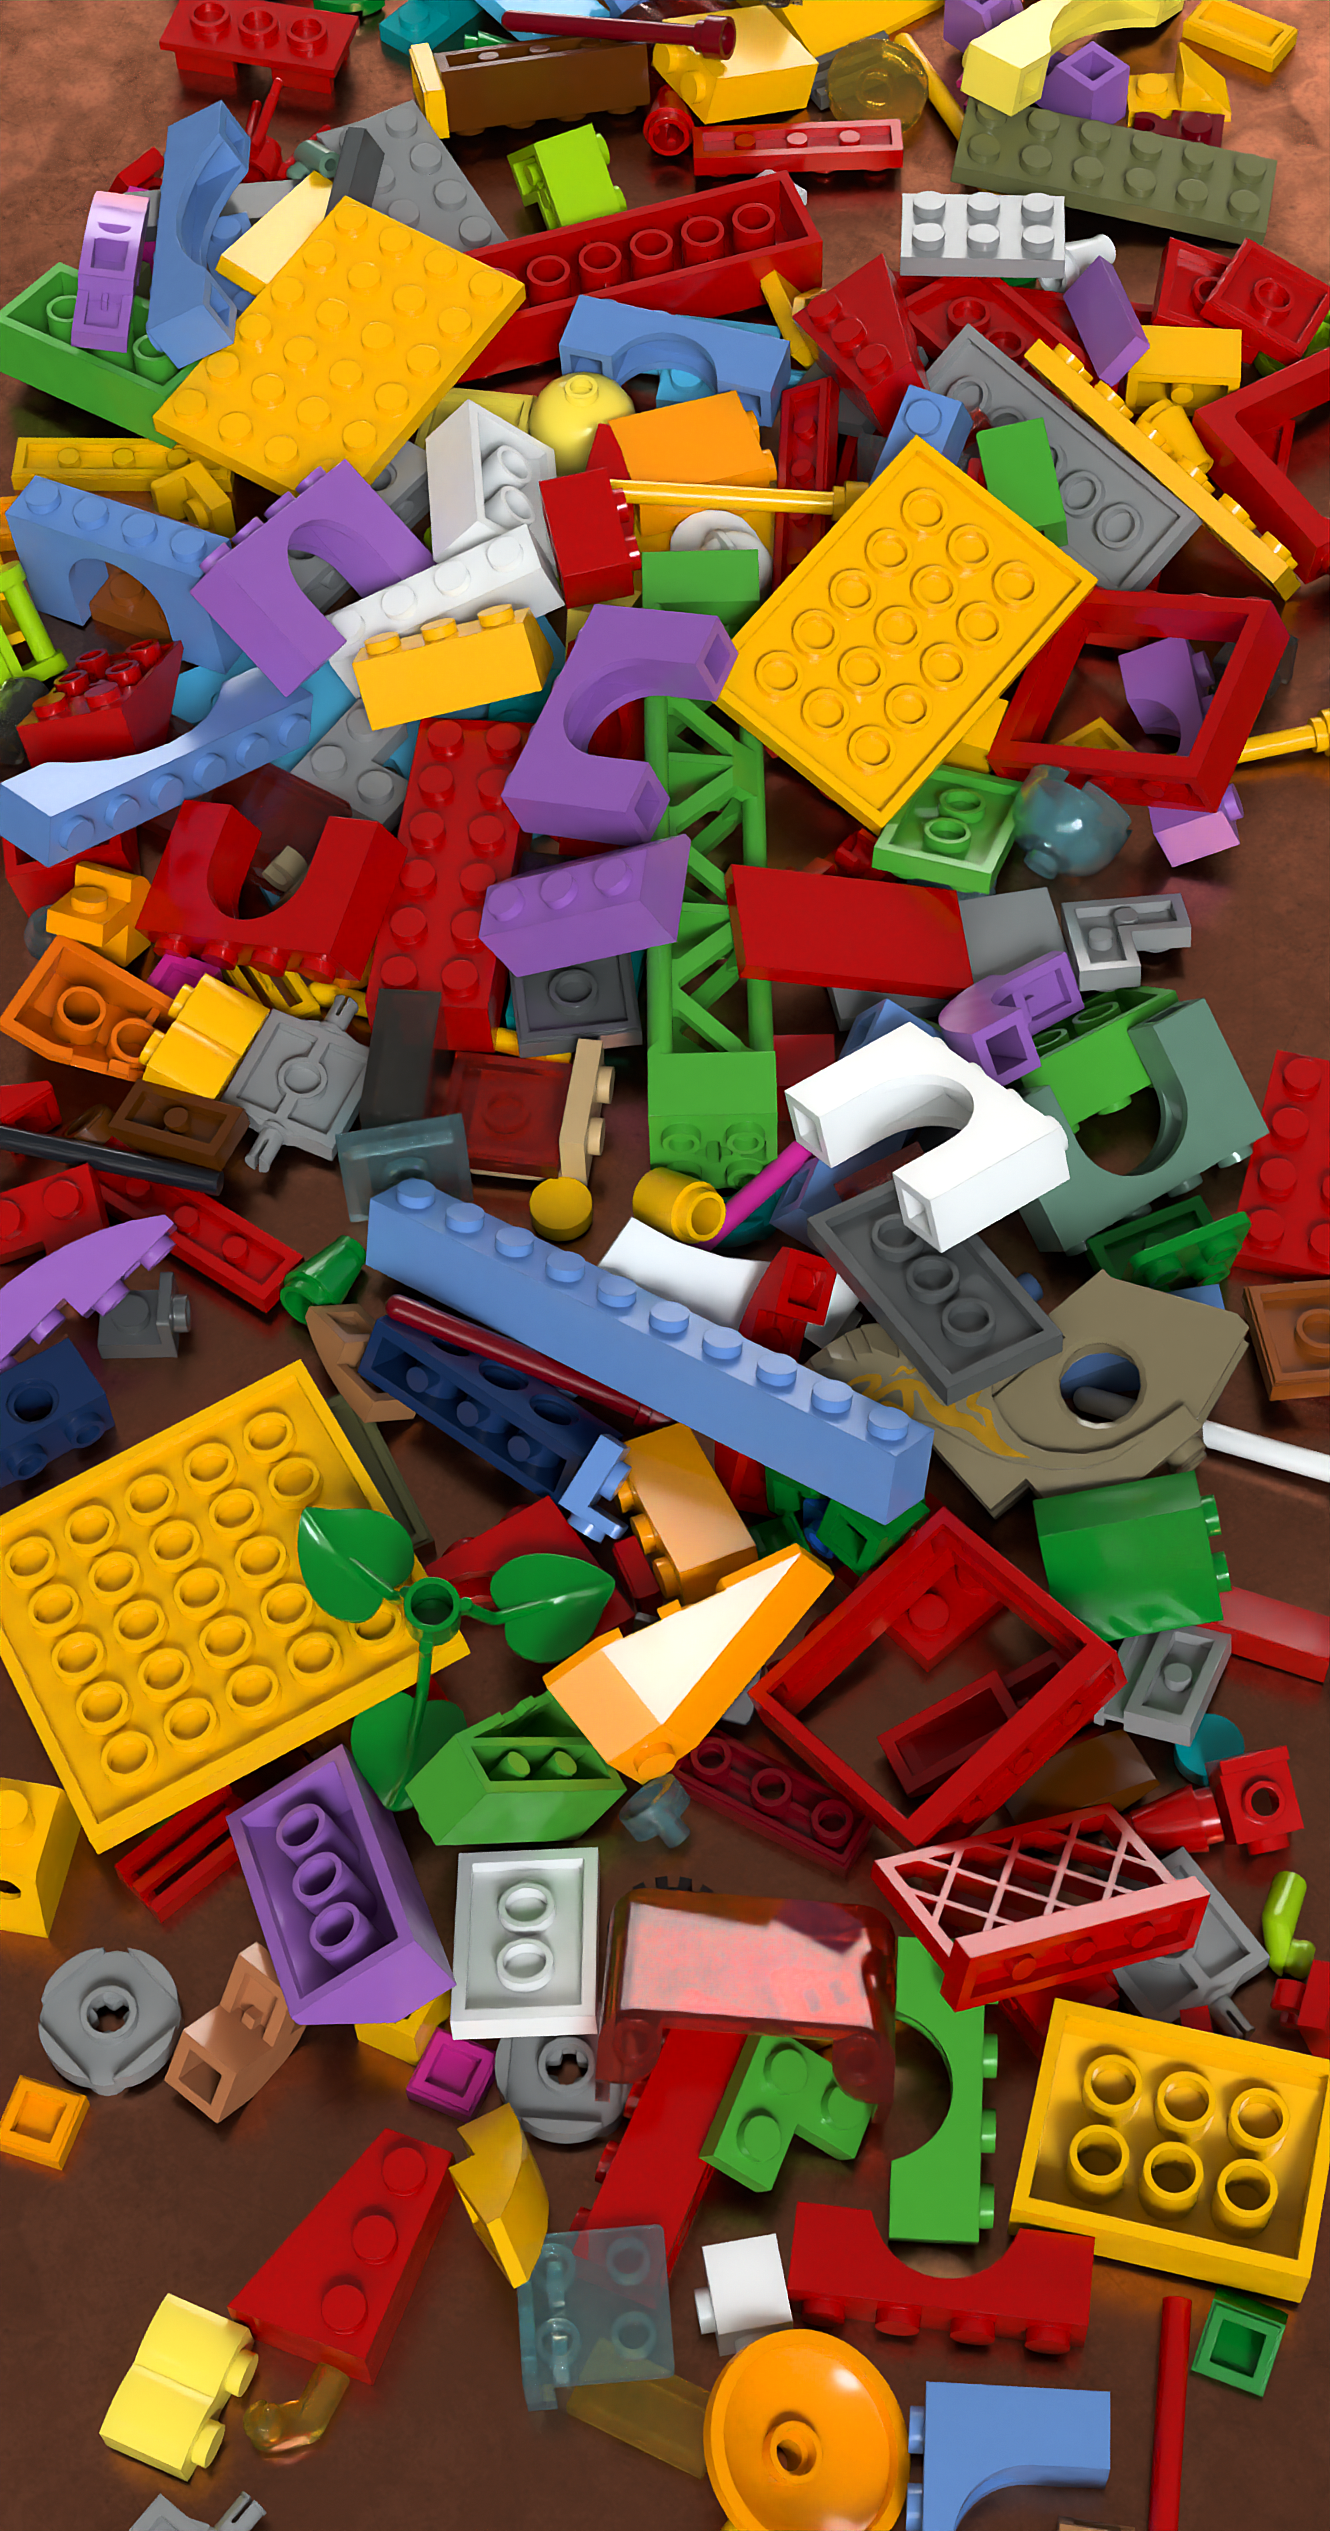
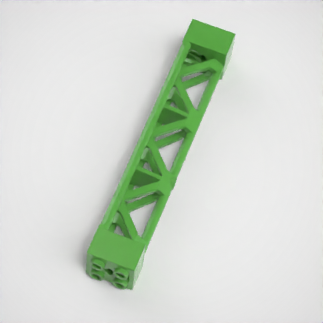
M758 549L642 552V608L718 616L730 639H732L760 608ZM670 696L644 697V762H649L670 797L669 804L651 841L676 836L706 813L724 810L691 841L687 873H691L727 904H713L685 885L677 942L647 948L651 1170L659 1167L668 1168L707 1182L715 1189L733 1188L740 1190L771 1161L777 1159L778 1112L776 1055L773 1037L772 981L747 978L749 1048L706 1011L739 980L724 883L725 874L706 859L705 856L732 833L738 824L742 823L743 865L768 868L764 746L761 741L741 725H739L740 743L736 741L729 732L704 713L713 704L711 701ZM688 726L719 751L722 756L706 755L677 737V735ZM728 959L723 966L690 996L680 989L717 960ZM689 1026L692 1027L720 1052L708 1053L682 1035V1032Z

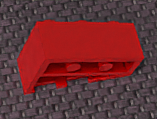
M881 253L826 293L816 296L806 307L793 315L792 319L816 364L827 376L833 377L840 390L880 433L888 439L909 384L928 391L931 390L924 365L918 353L916 345L918 342L910 323L907 301L884 254Z
M385 2128L226 2306L232 2321L249 2328L253 2339L373 2386L457 2190L448 2169L456 2164L454 2153Z

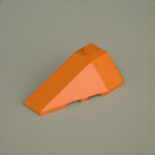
M56 935L1 1015L0 1031L48 1060L136 1082L137 1079L142 1080L146 1066L138 1062V1059L149 1038L156 1029L166 1034L175 1021L168 1016L174 999L76 940Z

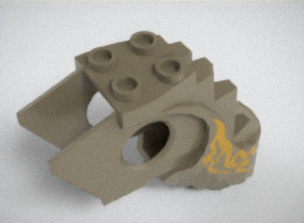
M1102 1269L1047 1315L1063 1333L1062 1352L949 1406L945 1405L878 1323L860 1325V1328L845 1333V1335L827 1344L825 1348L810 1357V1360L803 1366L826 1378L844 1382L853 1391L884 1406L900 1409L909 1418L934 1429L932 1449L996 1520L1029 1492H1032L1038 1499L1193 1471L1207 1457V1454L1203 1451L1207 1447L1203 1440V1425L1249 1346L1244 1339L1249 1326L1237 1313L1115 1279ZM1110 1353L1124 1357L1139 1370L1141 1385L1137 1401L1126 1415L1113 1422L1094 1423L1079 1418L1069 1410L1061 1396L1060 1382L1073 1363L1091 1354Z

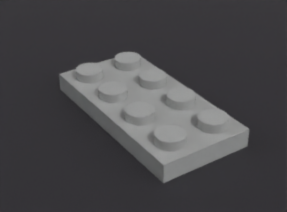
M414 100L320 137L321 144L340 155L348 127H362L367 129L385 153L372 209L461 253L509 241Z

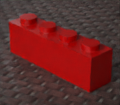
M687 1992L677 2015L668 2011L664 2014L652 2045V2052L659 2056L649 2079L639 2075L629 2092L623 2116L631 2120L621 2143L610 2140L600 2158L595 2174V2182L602 2186L591 2210L583 2206L579 2208L569 2229L565 2248L573 2251L571 2257L574 2278L651 2310H657L716 2171L715 2167L698 2158L750 2029L752 2025L764 2022Z

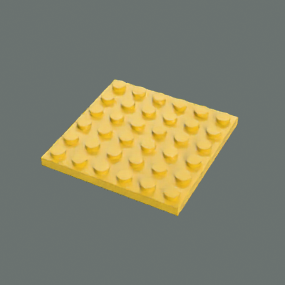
M301 1359L0 1516V1656L81 1825L98 1855L417 1683L420 1643L415 1641L407 1631L404 1604L394 1605L384 1598L379 1610L371 1619L362 1623L340 1621L328 1615L316 1604L304 1582L298 1557V1529L301 1514L306 1507L323 1509L363 1508L381 1512L393 1519L394 1517ZM415 1553L411 1576L403 1585L394 1590L400 1591L403 1586L411 1587L418 1580L428 1577ZM460 1630L449 1642L434 1646L431 1675L471 1654Z

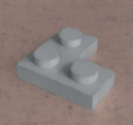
M359 698L289 772L291 788L345 818L379 821L391 832L401 821L408 780L382 767V765L408 738L406 723L372 731L363 699Z
M1181 893L1061 903V925L1079 991L1111 992L1119 988L1139 987L1141 985V964L1137 951L1157 953L1170 948L1191 947L1192 926Z

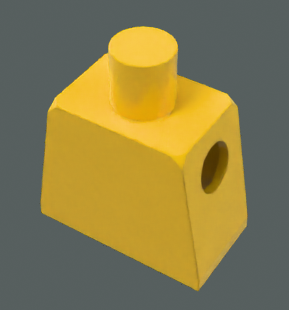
M0 1777V1930L44 1938L49 1937L81 1828V1822L67 1794L61 1788ZM15 1885L21 1892L10 1894L6 1893V1889Z

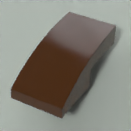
M1122 1728L1083 1741L1053 1755L1004 1805L1016 1825L1108 1802L1120 1813L1161 1785L1129 1733ZM1032 1847L1036 1852L1040 1850L1038 1848Z

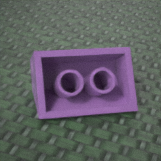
M680 834L526 871L490 885L486 891L479 939L516 977L677 942L691 839L686 834Z

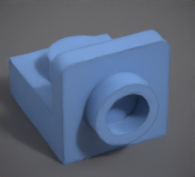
M610 1434L600 1435L558 1503L572 1512L566 1521L568 1524L601 1543L606 1534L614 1539L622 1538L629 1525L596 1505L601 1496L612 1501L632 1469L631 1466L623 1462L631 1448Z

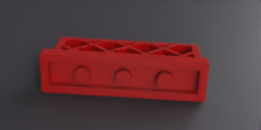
M1110 1802L874 1860L870 1878L945 1973L940 1994L955 2013L1193 1948L1211 1895L1195 1876L1176 1880ZM1102 1830L1117 1848V1851L1077 1839L1076 1837ZM1035 1847L1062 1857L1059 1866L1019 1854L1018 1852L1019 1850ZM1069 1859L1109 1871L1108 1882L1066 1869ZM977 1862L1002 1870L1003 1872L1000 1881H996L960 1869L959 1867L963 1864ZM1014 1874L1051 1886L1049 1898L1008 1885L1010 1875ZM1121 1875L1146 1883L1149 1888L1133 1891L1117 1886L1115 1882L1117 1876ZM918 1877L943 1887L938 1897L910 1888L904 1879ZM951 1889L992 1902L989 1913L948 1900ZM1059 1890H1063L1096 1902L1076 1907L1056 1899ZM1000 1905L1036 1917L1014 1922L998 1917L997 1914ZM939 1922H947L977 1933L955 1938L953 1943L939 1926Z

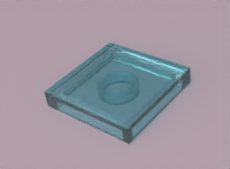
M461 1113L335 1134L350 1222L369 1220L370 1198L411 1177L428 1181L436 1189L465 1203L474 1201L465 1129Z

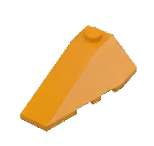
M794 1543L721 1578L716 1586L715 1595L698 1603L683 1607L680 1606L678 1599L657 1609L660 1621L624 1638L619 1628L595 1638L545 1674L542 1679L546 1688L605 1762L644 1785L649 1780L668 1773L680 1758L700 1744L834 1579V1575L829 1566L799 1544Z

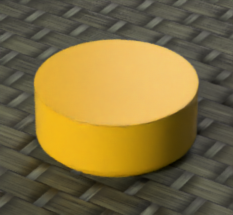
M570 1177L550 1178L540 1183L531 1194L529 1201L531 1222L535 1230L543 1237L554 1241H568L581 1236L590 1227L593 1220L592 1196L588 1188L580 1181Z

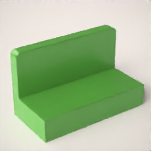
M1043 417L979 431L976 434L987 491L1034 529L1041 531L1042 535L1057 547L1068 545L1066 516Z

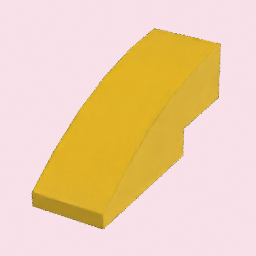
M507 2103L457 2128L469 2158L448 2169L475 2232L513 2289L528 2282L541 2254L548 2229L549 2201L545 2182L520 2122L510 2103Z

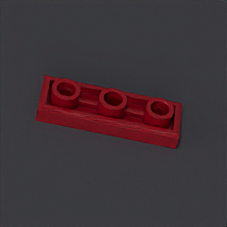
M712 1728L696 1748L680 1758L673 1769L664 1775L666 1786L844 1879L849 1875L877 1827L841 1793L715 1728ZM769 1791H775L782 1796L769 1800L761 1795Z

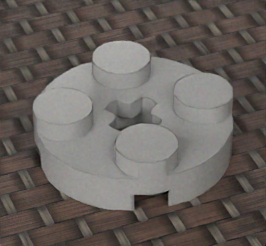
M104 1947L79 1953L65 1962L52 1975L45 1986L41 1998L43 2007L39 2016L40 2024L38 2023L39 2038L50 2062L66 2079L78 2086L91 2088L99 2095H117L125 2088L142 2083L157 2073L172 2056L181 2033L185 2029L180 1996L171 1975L157 1959L144 1951L127 1948L129 1953L122 1951L106 1952ZM106 2005L113 2011L123 2005L129 2008V2011L123 2017L125 2024L114 2032L110 2030L103 2033L96 2031L95 2029L100 2023L96 2011L100 2007Z
M598 2002V2034L501 2038L495 2056L497 2088L504 2105L510 2103L523 2131L530 2132L537 2138L554 2143H579L591 2140L596 2136H607L615 2132L621 2125L629 2092L636 2078L640 2075L638 2049L630 2031L628 2030L627 2032L623 2024L613 2017V2012L600 2002ZM563 2054L576 2055L578 2066L588 2068L585 2076L576 2078L573 2084H559L558 2077L547 2074L549 2066L561 2064Z

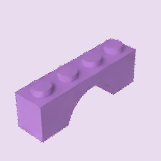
M945 0L943 39L964 53L972 40L979 38L999 26L1002 22L1024 11L1021 0ZM1094 41L1071 56L1057 51L1049 59L1041 99L1034 103L1043 109L1089 120H1099L1113 125L1126 115L1130 66Z
M1169 637L1118 656L1127 701L1145 734H1168L1180 738V746L1176 756L1188 757L1214 697V694L1208 695L1207 686L1215 684V678L1205 651L1195 653L1188 639ZM1233 783L1228 784L1217 813L1148 806L1153 834L1172 868L1240 844L1235 820L1243 818L1244 812Z

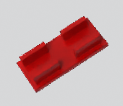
M179 0L159 40L160 50L175 52L177 69L235 78L238 73V62L271 68L273 81L276 78H280L283 81L284 87L332 94L334 90L333 78L336 77L343 60L347 61L350 55L349 46L360 24L359 16L262 0Z

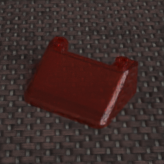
M639 1888L626 1893L616 1902L610 1915L597 2050L595 2101L610 2102L611 2083H635L647 2077L654 2070L661 2054L663 2028L833 2041L831 2068L837 2086L849 2098L861 2103L872 2104L871 2123L886 2124L894 2103L895 1933L892 1924L879 1910L860 1904L654 1888Z

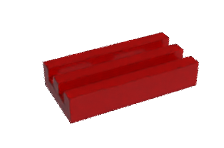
M228 1784L189 1805L114 1865L118 1877L160 1923H163L239 1861L231 1836L157 1896L153 1891L183 1865L187 1866L201 1855L209 1844L227 1831L229 1827L226 1816L246 1803L241 1797L237 1798L233 1794L232 1788ZM223 1807L225 1808L214 1818H212L208 1823H206L203 1827H201L198 1831H196L193 1835H191L188 1839H186L182 1844H180L177 1848H175L172 1852L165 1856L161 1861H159L156 1865H154L151 1869L144 1873L141 1877L139 1876L150 1866H152L155 1862H157L161 1857H163L166 1853H168L171 1849H173L176 1845H178L181 1841H183L187 1836H189L192 1832H194L197 1828L204 1824L208 1819H210L213 1815L220 1811Z

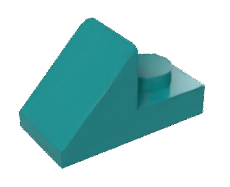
M408 0L379 23L380 39L408 56L409 49H411L410 45L429 43L432 51L483 10V8L475 0Z

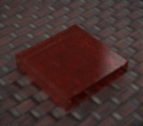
M456 1051L433 1152L435 1165L558 1179L561 1168L559 1137L573 1064Z

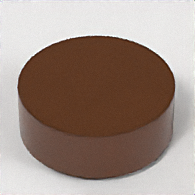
M96 1104L78 1116L60 1137L102 1146L113 1135L108 1125L115 1114L106 1104Z

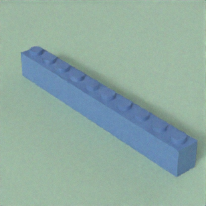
M411 1177L370 1198L365 1265L883 1525H887L924 1499L935 1430L909 1418L902 1410L884 1406L857 1393L844 1382L826 1378L798 1364L788 1355L775 1353L744 1338L734 1329L721 1327L690 1312L686 1306L677 1302L667 1301L638 1287L629 1278L609 1273L585 1261L577 1253L564 1251L535 1237L531 1231L525 1228L512 1226L485 1213L478 1205L465 1203L436 1189L428 1181Z

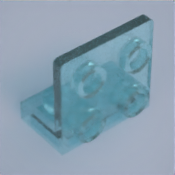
M659 2224L546 2234L541 2254L528 2282L517 2287L522 2384L528 2412L558 2409L557 2388L672 2377L675 2373L663 2227Z

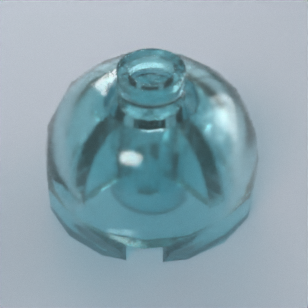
M1043 764L1032 768L1021 785L1012 808L1015 840L1018 846L1027 854L1024 862L1034 872L1049 879H1054L1057 874L1070 878L1094 875L1108 867L1120 853L1132 834L1133 830H1128L1132 821L1125 810L1099 787L1086 781L1083 788L1079 790L1064 782L1070 773L1069 771Z

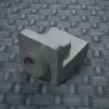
M160 1272L159 1290H130L126 1297L105 1317L100 1315L97 1346L101 1359L178 1357L179 1332L190 1331L191 1305L188 1294H179L174 1272Z

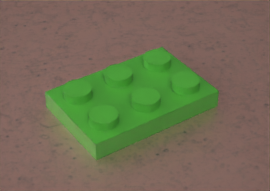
M941 764L912 799L884 827L874 846L872 868L891 872L902 879L918 878L949 885L952 889L959 892H979L989 895L1032 805L1034 785Z

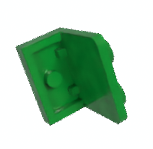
M1198 1195L1087 1239L1085 1242L1087 1250L1084 1253L1095 1275L1104 1269L1112 1278L1164 1293L1180 1290L1193 1284L1195 1287L1219 1283L1230 1274V1268L1238 1252L1242 1249V1243L1252 1223L1245 1211L1214 1222L1201 1195Z

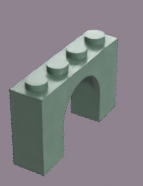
M1204 997L1176 1002L1127 1030L1157 1092L1161 1110L1160 1129L1157 1140L1149 1155L1133 1170L1123 1175L1113 1174L1096 1165L1084 1153L1050 1085L1024 1088L1017 1092L1024 1102L1044 1116L1049 1115L1055 1118L1062 1126L1068 1139V1149L1065 1151L1070 1179L1018 1209L1039 1252L1064 1251L1066 1257H1071L1086 1251V1240L1097 1236L1099 1231L1115 1222L1120 1227L1147 1216L1152 1211L1149 1202L1167 1193L1168 1197H1175L1190 1191L1203 1182L1200 1175L1201 1172L1216 1163L1219 1168H1224L1245 1159L1253 1153L1250 1144L1270 1133Z

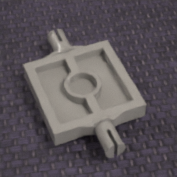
M337 995L326 1017L321 1022L317 1020H301L274 1008L272 1009L220 1102L244 1108L250 1121L249 1128L254 1129L259 1134L250 1152L245 1157V1162L252 1169L255 1170L259 1163V1172H268L281 1145L296 1146L333 1161L382 1072L385 1061V1053L356 1042L345 1032L359 1009L358 1004L349 997L345 1004V995Z
M1105 1839L1099 1842L1098 1846L1114 1850L1108 1840ZM1181 1847L1160 1862L1176 1880L1195 1876L1211 1894L1194 1947L1113 1969L1112 1972L1120 1987L1119 1999L1132 2015L1179 2026L1182 2024L1179 2010L1208 2005L1212 2022L1223 2036L1246 2041L1253 2035L1256 2029L1248 2022L1230 1998L1238 1986L1267 1968L1270 1956L1185 1848ZM1092 1866L1100 1878L1108 1882L1110 1872ZM1121 1875L1117 1876L1115 1885L1133 1891L1149 1888L1146 1883Z

